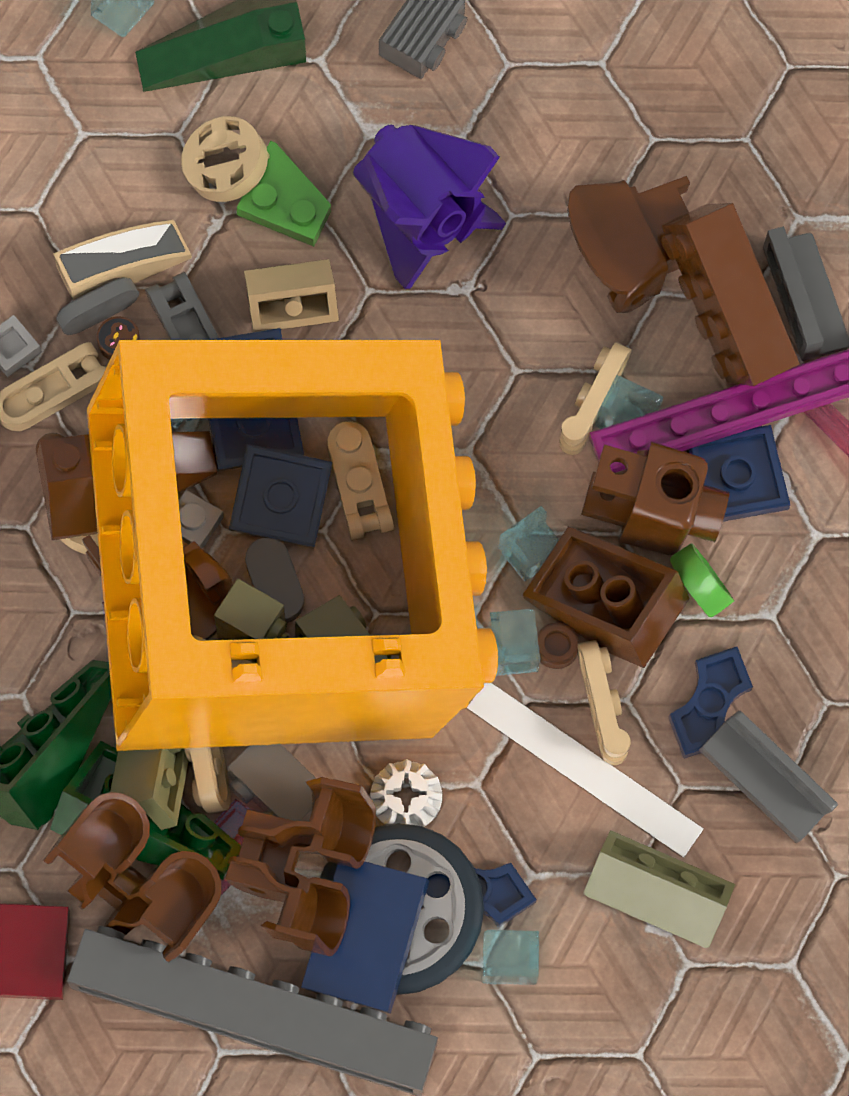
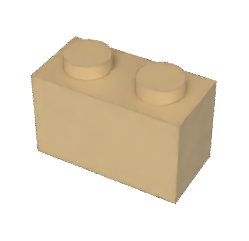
M329 259L244 271L253 332L339 321L335 284Z

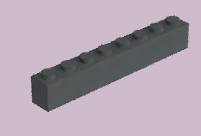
M99 926L97 932L89 929L84 930L67 979L69 986L73 990L415 1096H422L438 1044V1037L430 1035L432 1029L426 1025L408 1020L405 1021L404 1026L386 1021L388 1015L381 1011L361 1007L360 1013L342 1008L343 1001L336 997L317 993L316 999L298 994L300 988L293 984L273 980L272 986L254 981L256 975L248 970L230 966L228 972L211 967V960L192 953H186L184 959L176 957L167 962L162 955L166 947L165 945L145 939L142 940L141 945L124 941L125 934L112 928Z

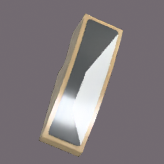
M174 220L125 228L80 242L53 253L56 267L72 300L115 279L125 277L130 278L133 283H137L192 258Z

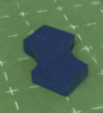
M733 647L695 661L697 672L695 693L684 706L672 712L668 718L684 759L701 753L699 749L725 722L726 713L732 703L741 695L750 692L753 688L738 647Z
M512 863L490 870L474 868L482 887L483 914L492 919L498 927H501L536 903L537 899ZM434 874L428 878L429 884L426 891L428 896L440 898L448 893L450 881L447 876Z

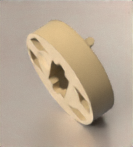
M226 116L212 119L192 133L184 146L181 165L185 178L202 197L211 201L227 202L246 195L259 183L265 173L270 156L263 139L251 124L237 117ZM232 130H240V135ZM224 147H228L230 150L246 148L245 152L239 153V159L210 167H206L204 163L197 164L200 159H205L206 156L224 152ZM209 183L216 186L217 189H210Z

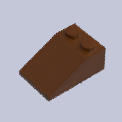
M569 526L522 595L526 601L557 621L569 625L582 637L589 641L596 640L600 648L607 647L608 653L642 668H645L690 599L678 571Z

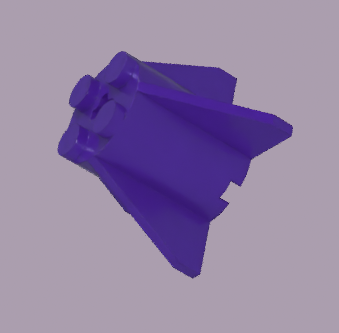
M391 124L378 131L374 138L375 144L353 170L354 177L371 197L394 276L404 289H411L432 256L442 255L449 251L444 245L450 243L453 239L456 238L462 243L476 228L502 230L506 225V222L497 212L481 201V198L485 197L479 190V187L500 158L488 145L417 125H406L396 128Z

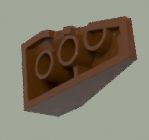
M210 431L172 432L178 493L217 475ZM89 434L40 440L37 462L51 540L97 534Z

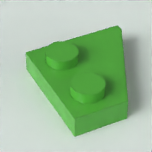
M270 141L267 146L270 158L267 161L265 173L259 183L249 193L242 196L237 206V215L314 247L331 213V204L278 144Z

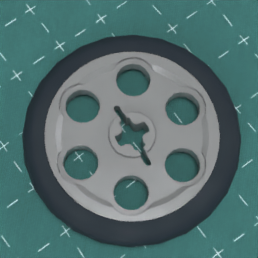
M397 823L375 827L372 844L365 862L386 867L388 857L394 852L401 851L411 857V866L406 873L427 879L434 874H443L450 881V889L443 897L433 898L428 896L427 893L425 895L422 905L424 909L421 910L409 949V959L405 963L396 994L402 995L421 992L438 985L461 967L473 951L481 932L484 903L482 887L475 869L457 845L442 834L423 826ZM327 862L320 878L333 881L338 864ZM433 919L445 920L449 925V935L441 943H431L424 936L425 926Z

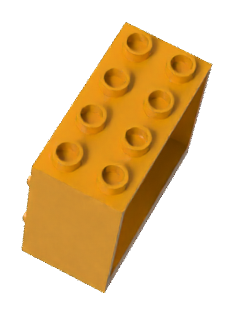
M119 340L87 407L117 751L433 738L460 710L468 706L469 702L484 688V683H492L494 681L498 667L496 638L490 628L476 627L473 596H480L485 588L487 576L486 556L484 548L479 541L465 540L462 510H469L474 502L476 489L475 470L469 456H455L451 426H458L463 418L465 406L464 385L458 372H444L440 340ZM385 417L411 635L196 640L191 634L171 419ZM374 655H399V659H382L380 662L375 663ZM257 659V663L239 664L232 668L231 660Z

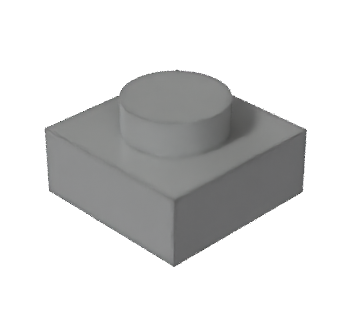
M14 315L0 325V369L9 377L42 352L37 341Z
M186 490L178 501L182 540L188 545L195 541L203 549L224 518V513L222 510Z

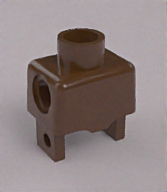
M652 441L647 449L638 450L637 453L604 444L597 471H593L581 515L621 526L620 543L665 555H674L680 551L688 535L713 543L716 542L727 509L729 492L704 485L708 464L700 456ZM614 462H620L625 466L626 472L621 475L615 474L611 470L610 465ZM599 492L613 495L615 498L606 501L600 497Z

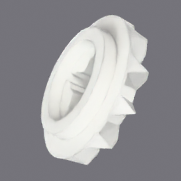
M406 759L394 764L389 763L375 776L370 798L374 802L376 816L383 824L402 823L425 827L436 817L440 810L442 790L438 777L425 764L411 762ZM404 778H409V784H411L413 792L426 794L412 798L407 813L404 812L401 798L386 795L401 791Z

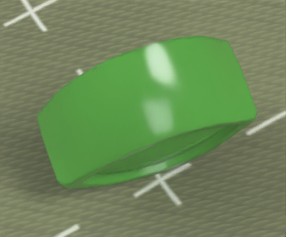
M693 543L687 545L670 558V562L673 568L678 571L684 586L708 617H714L734 602L725 585Z

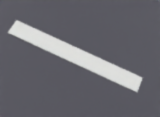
M484 683V688L468 705L467 708L682 857L687 854L703 831V828L494 684Z

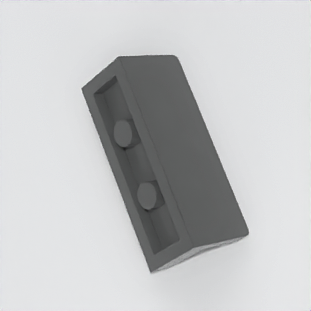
M784 226L768 230L763 250L801 361L847 350L849 348V336L813 234L806 233L788 238Z
M740 710L730 716L699 749L706 758L795 843L800 842L824 815L832 812L838 806V803Z

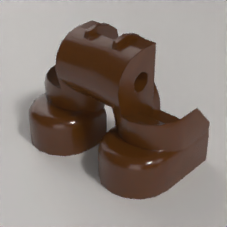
M320 777L305 781L311 789L313 801L309 822L293 821L251 810L246 811L243 824L238 828V834L244 840L239 856L229 857V868L225 880L233 887L248 894L284 902L277 924L266 921L260 925L274 939L293 942L302 950L333 956L340 946L346 930L350 909L349 892L342 883L317 877L307 878L295 872L300 853L320 854L324 860L356 869L361 867L372 844L376 823V808L374 802L361 785Z
M110 792L99 795L80 812L70 827L59 837L43 861L51 864L59 855L81 873L68 889V892L81 902L79 905L80 909L86 908L99 895L115 908L104 927H112L127 935L135 927L142 924L168 944L163 950L162 955L167 962H170L185 951L217 906L221 897V879L217 869L207 858L200 854L181 851L171 854L147 878L144 877L131 864L144 849L150 835V823L145 810L136 800L122 793Z

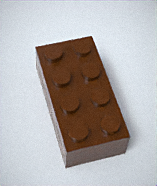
M706 204L662 224L661 227L665 234L662 237L664 250L671 260H676L682 274L678 277L680 288L688 300H693L698 315L695 316L696 326L705 340L709 339L715 353L711 359L721 379L725 378L727 383L755 386L799 365L798 358L734 204Z

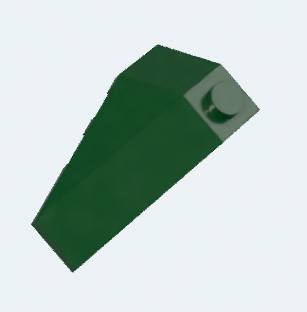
M235 0L145 46L135 53L143 92L305 63L306 43L296 0Z
M90 661L51 694L50 700L52 704L48 708L32 717L27 714L18 721L17 724L21 730L0 746V817L9 824L38 830L54 816L62 791L77 773L112 697L109 662Z
M103 741L98 743L62 791L50 830L62 835L87 805L99 795L110 793L118 751L115 747ZM181 803L177 826L161 830L147 815L150 823V835L144 849L135 860L159 866L171 854L181 851L196 852L213 864L217 869L220 879L223 880L229 868V857H238L241 845L206 815L193 814Z

